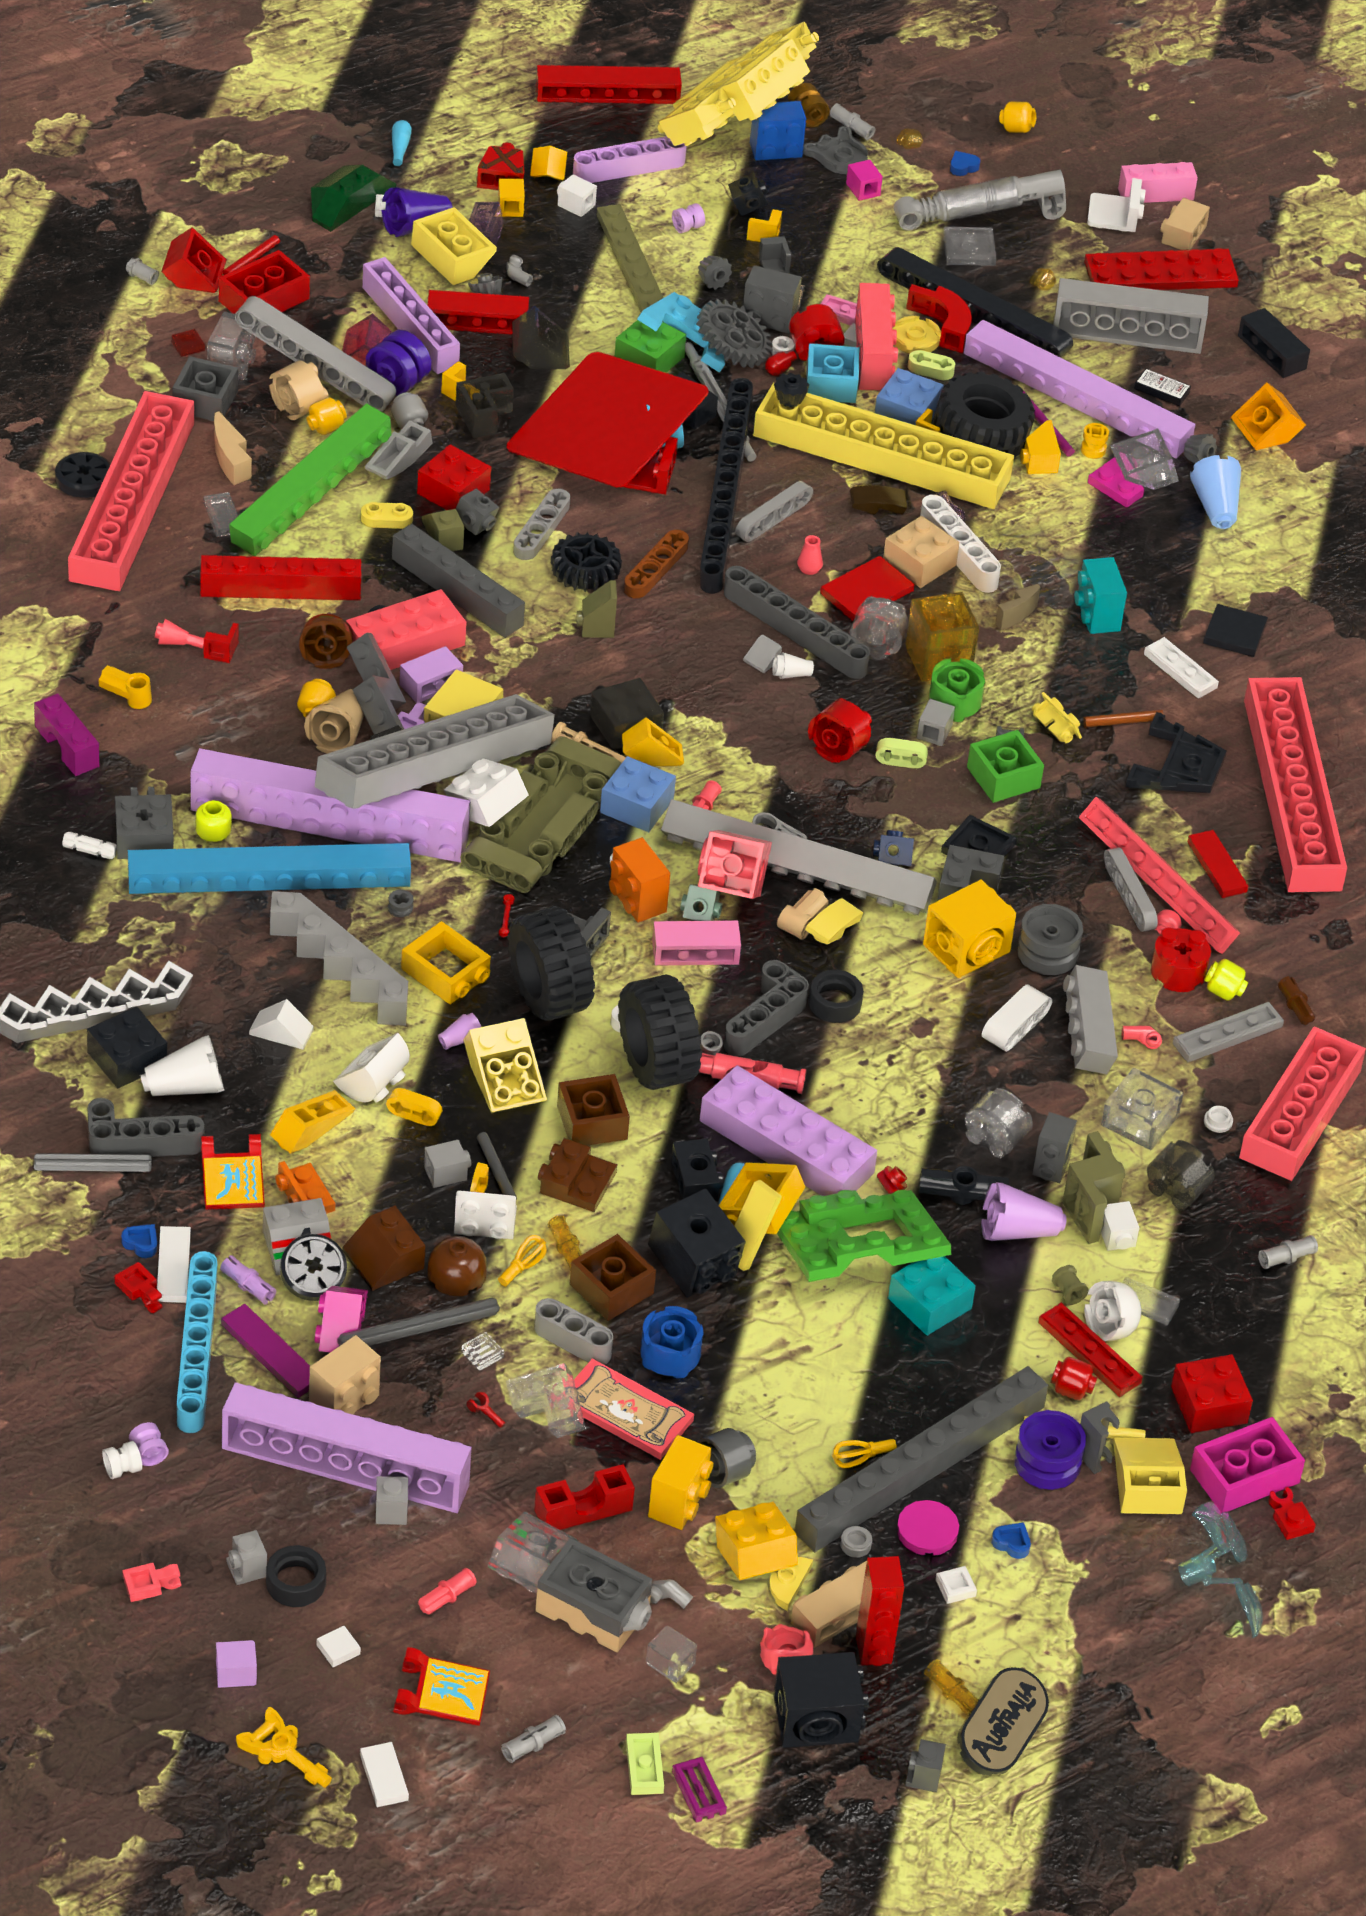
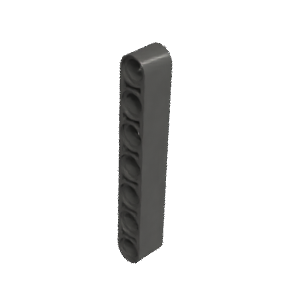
M736 565L726 570L724 595L727 599L848 677L859 679L867 675L870 650L865 644L748 569Z

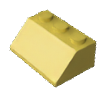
M455 207L413 221L411 245L452 285L473 279L496 252L497 247Z

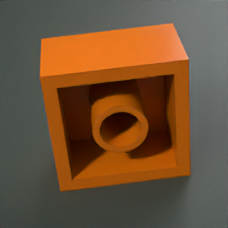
M643 837L614 847L613 857L610 862L611 880H609V888L612 894L617 896L623 903L625 911L631 914L638 923L666 913L670 871Z

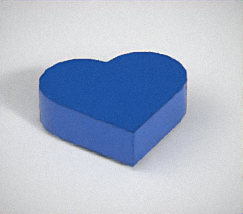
M955 151L951 160L950 171L956 176L974 173L979 170L980 158L972 154Z
M155 1224L125 1228L121 1235L123 1247L128 1250H134L135 1254L141 1258L154 1256L157 1252Z
M1024 1522L996 1527L992 1533L991 1542L997 1550L1007 1551L1008 1555L1016 1559L1025 1558L1029 1554L1031 1541Z

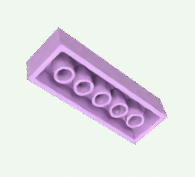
M738 1065L702 1097L700 1122L769 1164L797 1165L805 1186L822 1196L837 1194L842 1190L857 1191L875 1172L877 1150Z

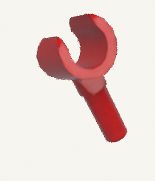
M477 1392L475 1394V1397L480 1401V1406L472 1399L466 1402L467 1408L471 1412L482 1411L499 1428L504 1426L505 1422L488 1405L489 1397L486 1393Z

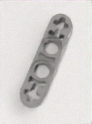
M803 481L796 482L743 517L736 527L735 534L744 541L751 542L804 507L813 495V488Z
M553 489L542 500L514 540L513 552L517 558L530 560L538 554L570 508V494L566 490ZM542 515H552L553 518H543ZM532 530H540V531H542L543 533H541V534H534V533H531L530 531H532Z
M1120 847L1105 850V867L1138 929L1141 932L1156 929L1158 919L1155 908L1123 850Z

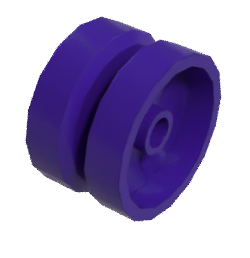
M398 329L391 332L382 342L372 347L366 355V367L391 382L396 389L395 396L411 390L416 383L422 381L431 371L432 361L427 348L420 339L406 330Z
M1045 1410L1035 1412L1027 1417L1020 1426L1018 1444L1015 1451L1014 1465L1018 1474L1027 1483L1040 1489L1055 1490L1064 1488L1074 1482L1081 1470L1086 1443V1434L1082 1425L1072 1416L1061 1411Z

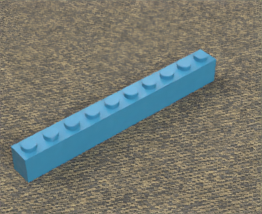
M409 843L128 850L129 894L410 887L411 882Z

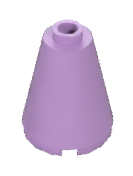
M1001 1182L992 1183L987 1191L983 1209L987 1210V1220L982 1219L981 1222L984 1239L997 1241L1057 1236L1060 1231L1065 1229L1066 1214H1063L1062 1208Z

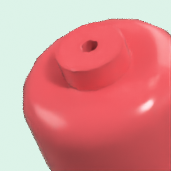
M1170 909L1160 911L1157 914L1158 926L1155 930L1161 935L1164 928H1181L1180 916Z

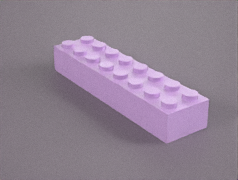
M234 1383L222 1410V1449L374 1491H376L377 1476L408 1477V1500L457 1514L469 1487L472 1447L459 1442H451L430 1434L418 1433L404 1429L401 1426L385 1424L371 1418L345 1413L342 1410H334L309 1401H301L280 1393H272L257 1389L251 1385Z

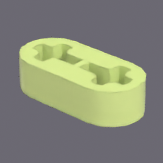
M916 350L909 354L908 369L918 375L938 380H949L954 376L955 362L947 356Z
M884 738L877 743L876 758L882 764L921 768L927 762L928 749L923 743L895 738Z

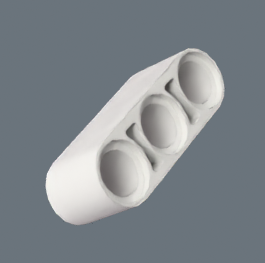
M1028 984L1023 986L987 1021L982 1031V1037L1002 1050L1009 1051L1045 1017L1052 1005V998Z

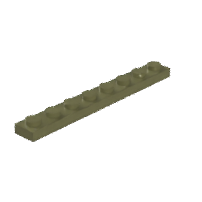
M621 204L597 207L596 215L639 310L642 312L664 297Z

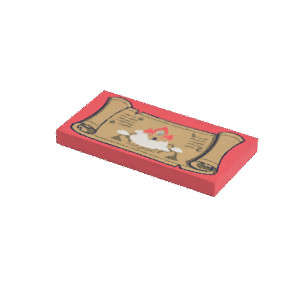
M594 1359L590 1360L558 1398V1404L660 1460L668 1452L676 1436H681L694 1421V1414Z

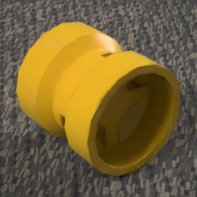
M1090 423L1085 426L1083 432L1084 440L1081 444V452L1084 456L1098 459L1105 455L1109 429L1100 423Z

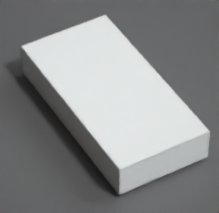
M392 1742L360 1748L361 1760L376 1807L408 1801L409 1793Z

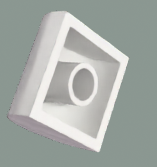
M396 1033L367 1046L333 1082L345 1095L356 1101L370 1102L374 1100L375 1103L379 1102L389 1093L385 1086L389 1082L391 1085H395L406 1075L402 1069L409 1062L410 1055L405 1041L399 1033Z

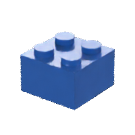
M801 101L777 102L774 106L766 110L763 109V114L751 121L749 143L755 160L802 157L806 116Z

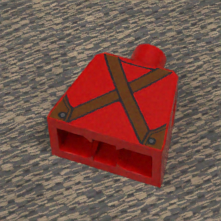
M508 142L503 143L501 147L489 146L478 166L477 188L498 190L499 179H524L523 151L515 149L514 145Z

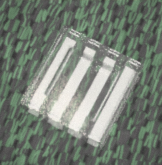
M487 1332L462 1345L461 1352L479 1371L504 1358V1350Z

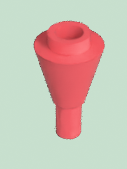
M167 619L164 620V623L158 622L154 638L159 639L158 645L188 644L203 649V637L189 634L188 631Z

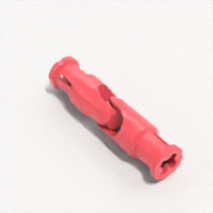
M702 1053L700 1058L701 1068L698 1070L699 1073L709 1074L712 1078L722 1080L732 1068L738 1065L777 1090L780 1087L796 1090L798 1094H802L806 1069L802 1068L800 1071L783 1068L781 1064L755 1061L716 1053L715 1055Z

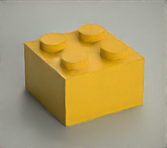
M679 1435L676 1436L652 1478L649 1518L683 1530L688 1520L693 1521L699 1508L698 1502L700 1498L705 1499L711 1487V1481L708 1478L714 1463L710 1461V1447Z
M774 1502L760 1503L754 1507L732 1510L726 1514L715 1516L717 1548L739 1580L798 1565L797 1535Z

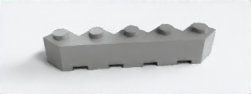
M272 891L270 935L297 937V957L324 959L323 979L351 981L350 1002L378 1003L377 1024L406 1026L408 981L303 894Z
M168 960L154 983L128 969L115 991L89 977L75 999L49 985L35 1007L9 993L0 1006V1034L19 1043L87 1029L136 1006L145 1016L174 1011L189 990L193 974Z

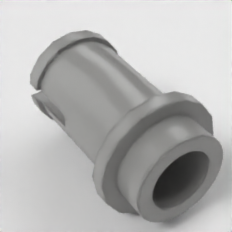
M132 258L126 265V271L131 277L136 276L150 285L155 284L158 280L159 271L142 263L140 258Z

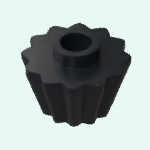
M793 373L781 374V377H777L774 388L780 404L790 408L801 404L809 388L807 379L802 378L800 374L794 375Z

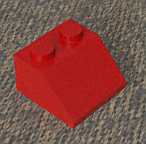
M191 227L171 241L161 272L178 288L214 293L218 290L219 277L223 274L227 259Z

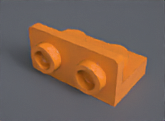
M285 1161L278 1163V1174L275 1176L278 1189L286 1193L288 1203L322 1198L326 1214L335 1211V1201L311 1162L289 1169Z

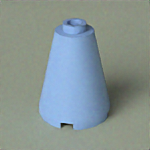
M1214 455L1196 462L1193 466L1194 470L1190 471V479L1212 525L1220 529H1227L1237 521L1241 465L1238 460L1231 456H1227V460L1220 459L1219 455Z

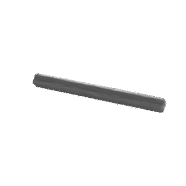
M488 1298L343 1333L337 1338V1343L341 1346L356 1335L370 1346L497 1314L500 1307L497 1299Z

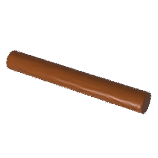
M1163 710L1087 716L1083 718L1084 727L1149 722L1153 721L1156 712L1163 715L1164 713Z

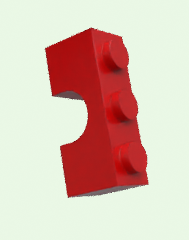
M624 1464L596 1471L593 1482L587 1488L577 1492L570 1491L566 1480L536 1487L534 1511L544 1533L547 1534L633 1511L635 1487Z

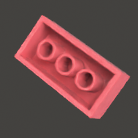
M859 283L855 314L856 347H859V390L881 391L895 372V366L892 364L897 363L898 348L893 347V345H896L897 330L892 329V327H895L896 313L891 312V309H894L895 296L890 294V284Z
M442 589L346 620L353 636V642L365 633L373 634L390 670L399 668L401 664L445 646L449 650L465 646L466 621Z

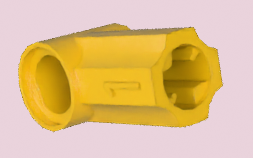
M108 665L102 670L98 680L99 687L126 698L129 706L134 709H143L152 703L150 678L146 674H129Z

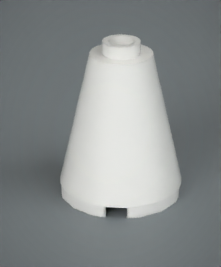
M209 1035L201 1037L145 1067L146 1074L140 1075L145 1092L151 1091L152 1096L219 1093L224 1091Z

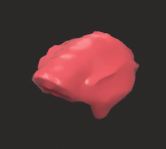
M778 1624L772 1629L769 1627L764 1629V1635L760 1642V1656L765 1667L772 1674L776 1675L778 1657L814 1654L813 1642L808 1631H802L783 1624Z

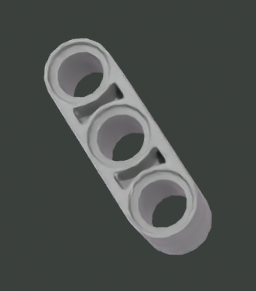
M546 1298L537 1303L534 1324L536 1334L588 1363L591 1359H594L605 1365L611 1360L613 1333L609 1328L555 1299Z

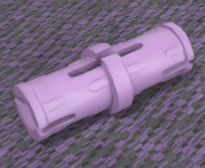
M230 1255L229 1259L226 1258L222 1262L220 1270L236 1281L242 1291L247 1290L264 1305L268 1304V1301L271 1302L276 1295V1289L262 1280L256 1270L244 1266L233 1255Z

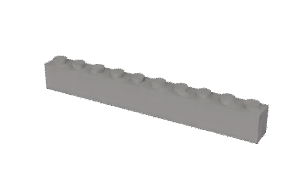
M673 799L670 801L661 829L667 836L668 841L681 845L683 841L693 843V848L702 851L705 839L709 837V832L715 830L770 841L772 845L767 866L772 867V872L787 876L788 872L798 875V880L810 884L817 880L824 883L823 887L837 892L840 891V888L851 891L850 895L866 900L867 896L877 898L876 903L883 906L892 907L893 904L904 907L903 911L913 915H919L920 912H928V906L931 903L937 884L936 879L932 876Z

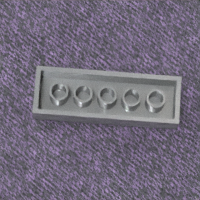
M1060 278L1053 325L1066 331L1072 338L1201 354L1208 315L1209 296Z

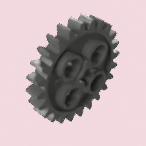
M716 299L715 302L710 300L699 312L696 325L700 327L698 332L705 335L702 340L709 341L710 345L708 347L715 348L717 350L716 355L723 354L725 361L732 359L734 365L740 362L743 368L747 364L753 368L754 365L760 366L761 363H764L772 351L770 347L772 341L769 340L771 335L764 332L767 327L759 324V318L754 319L752 317V311L749 313L745 312L744 306L738 308L734 301L730 305L726 299L723 302Z

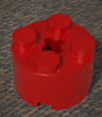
M814 304L807 306L806 311L800 314L798 311L790 320V334L796 352L802 361H807L809 343L844 345L845 337L838 316L827 305Z
M839 698L810 721L808 736L810 740L813 738L816 744L814 749L822 758L833 763H839L851 758L869 742L872 718L868 712L862 711L854 703Z
M1164 928L1155 943L1151 963L1152 977L1155 980H1160L1164 988L1175 992H1189L1194 990L1198 984L1201 983L1202 985L1205 982L1204 979L1211 956V947L1206 940V934L1201 930Z

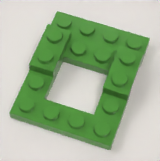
M842 1190L837 1194L826 1196L815 1195L809 1199L799 1200L800 1211H790L777 1232V1235L809 1282L838 1277L854 1259L878 1255L892 1266L951 1255V1244L912 1190H898L892 1194L882 1196L870 1195L866 1199H861L856 1190ZM894 1219L905 1236L890 1240L885 1231H871L866 1235L849 1237L844 1228Z

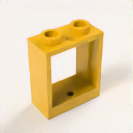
M441 921L402 949L401 969L451 1005L457 999L466 996L476 985L484 983L490 976L491 956ZM444 949H447L468 964V966L451 978L428 962Z
M745 1163L719 1204V1207L735 1226L754 1182L761 1180L782 1196L766 1231V1234H777L805 1189V1184L797 1165Z

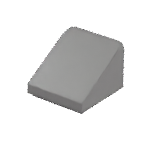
M761 635L747 652L743 661L760 672L765 673L772 668L774 656L776 654L781 655L782 646L765 635Z

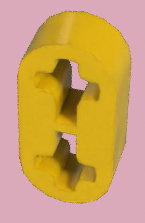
M403 1088L394 1089L386 1102L388 1110L394 1115L426 1126L435 1125L443 1112L442 1106L435 1099Z

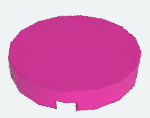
M930 1500L915 1501L906 1506L899 1514L897 1524L898 1537L907 1549L916 1554L925 1555V1553H933V1556L941 1555L950 1550L957 1542L959 1531L958 1519L949 1507L940 1502Z

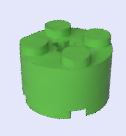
M951 658L940 661L933 668L929 699L955 706L954 722H962L965 717L974 715L982 706L985 687L982 668L968 659L960 658V662H951Z

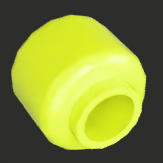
M215 800L200 805L195 815L197 835L209 842H218L226 839L230 835L232 828L230 808Z
M1222 959L1219 963L1214 961L1204 979L1207 982V990L1226 1001L1233 999L1235 995L1241 997L1248 985V982L1244 980L1246 975L1245 969L1227 959Z

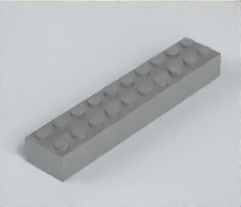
M517 694L318 756L315 787L325 792L327 796L341 801L346 807L360 808L362 805L379 802L384 798L400 795L402 792L418 789L429 783L440 782L442 779L461 775V773L468 771L476 761L483 758L498 763L503 759L516 757L521 753L538 750L540 747L551 744L555 714Z

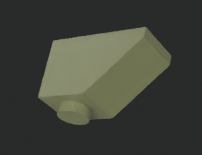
M456 509L422 516V522L430 537L451 551L463 549L464 524Z
M610 580L582 600V611H577L576 625L582 628V637L614 638L617 605L616 580Z

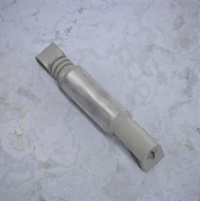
M1060 169L1020 178L1016 176L998 178V180L965 185V187L960 186L958 188L946 189V191L941 190L932 196V199L930 197H926V200L920 198V202L913 197L904 196L895 202L894 211L900 227L903 230L910 231L917 229L923 223V220L929 222V218L931 221H934L935 217L937 220L941 219L944 222L1010 207L1015 208V206H1021L1025 201L1037 199L1043 216L1053 220L1060 218L1066 211L1065 183Z

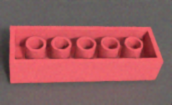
M1314 1026L1244 1134L1239 1158L1292 1181L1361 1072L1366 1048Z

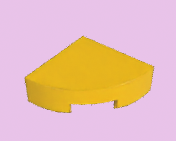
M477 1163L470 1192L485 1193L489 1172L487 1164Z

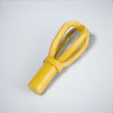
M537 1235L528 1236L518 1248L515 1259L510 1263V1266L499 1276V1283L506 1287L519 1273L537 1264L546 1254L545 1240ZM531 1240H535L525 1249V1247L529 1244ZM539 1244V1246H538L528 1257H526V1258L522 1261V1259L526 1256V1254H527L533 1247H535L536 1245ZM541 1250L540 1254L530 1261Z
M894 1439L879 1442L841 1441L835 1445L832 1457L837 1466L850 1468L865 1462L870 1457H875L877 1454L891 1452L897 1448ZM855 1445L864 1447L838 1452L843 1446ZM863 1455L862 1457L847 1463H842L839 1460L842 1458Z

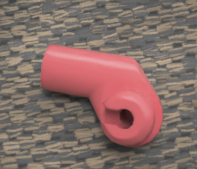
M1122 1026V1040H1138L1148 1049H1157L1162 1043L1161 1035L1151 1026Z

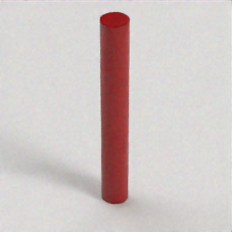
M273 235L224 269L223 275L261 257L280 243L279 237Z

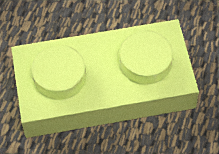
M659 1733L626 1734L631 1795L663 1794L664 1779Z

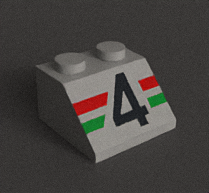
M322 1198L263 1208V1234L276 1276L280 1275L282 1255L286 1247L293 1240L307 1234H319L331 1239L328 1217ZM315 1261L311 1265L305 1264L309 1266L308 1270L318 1269L319 1266Z

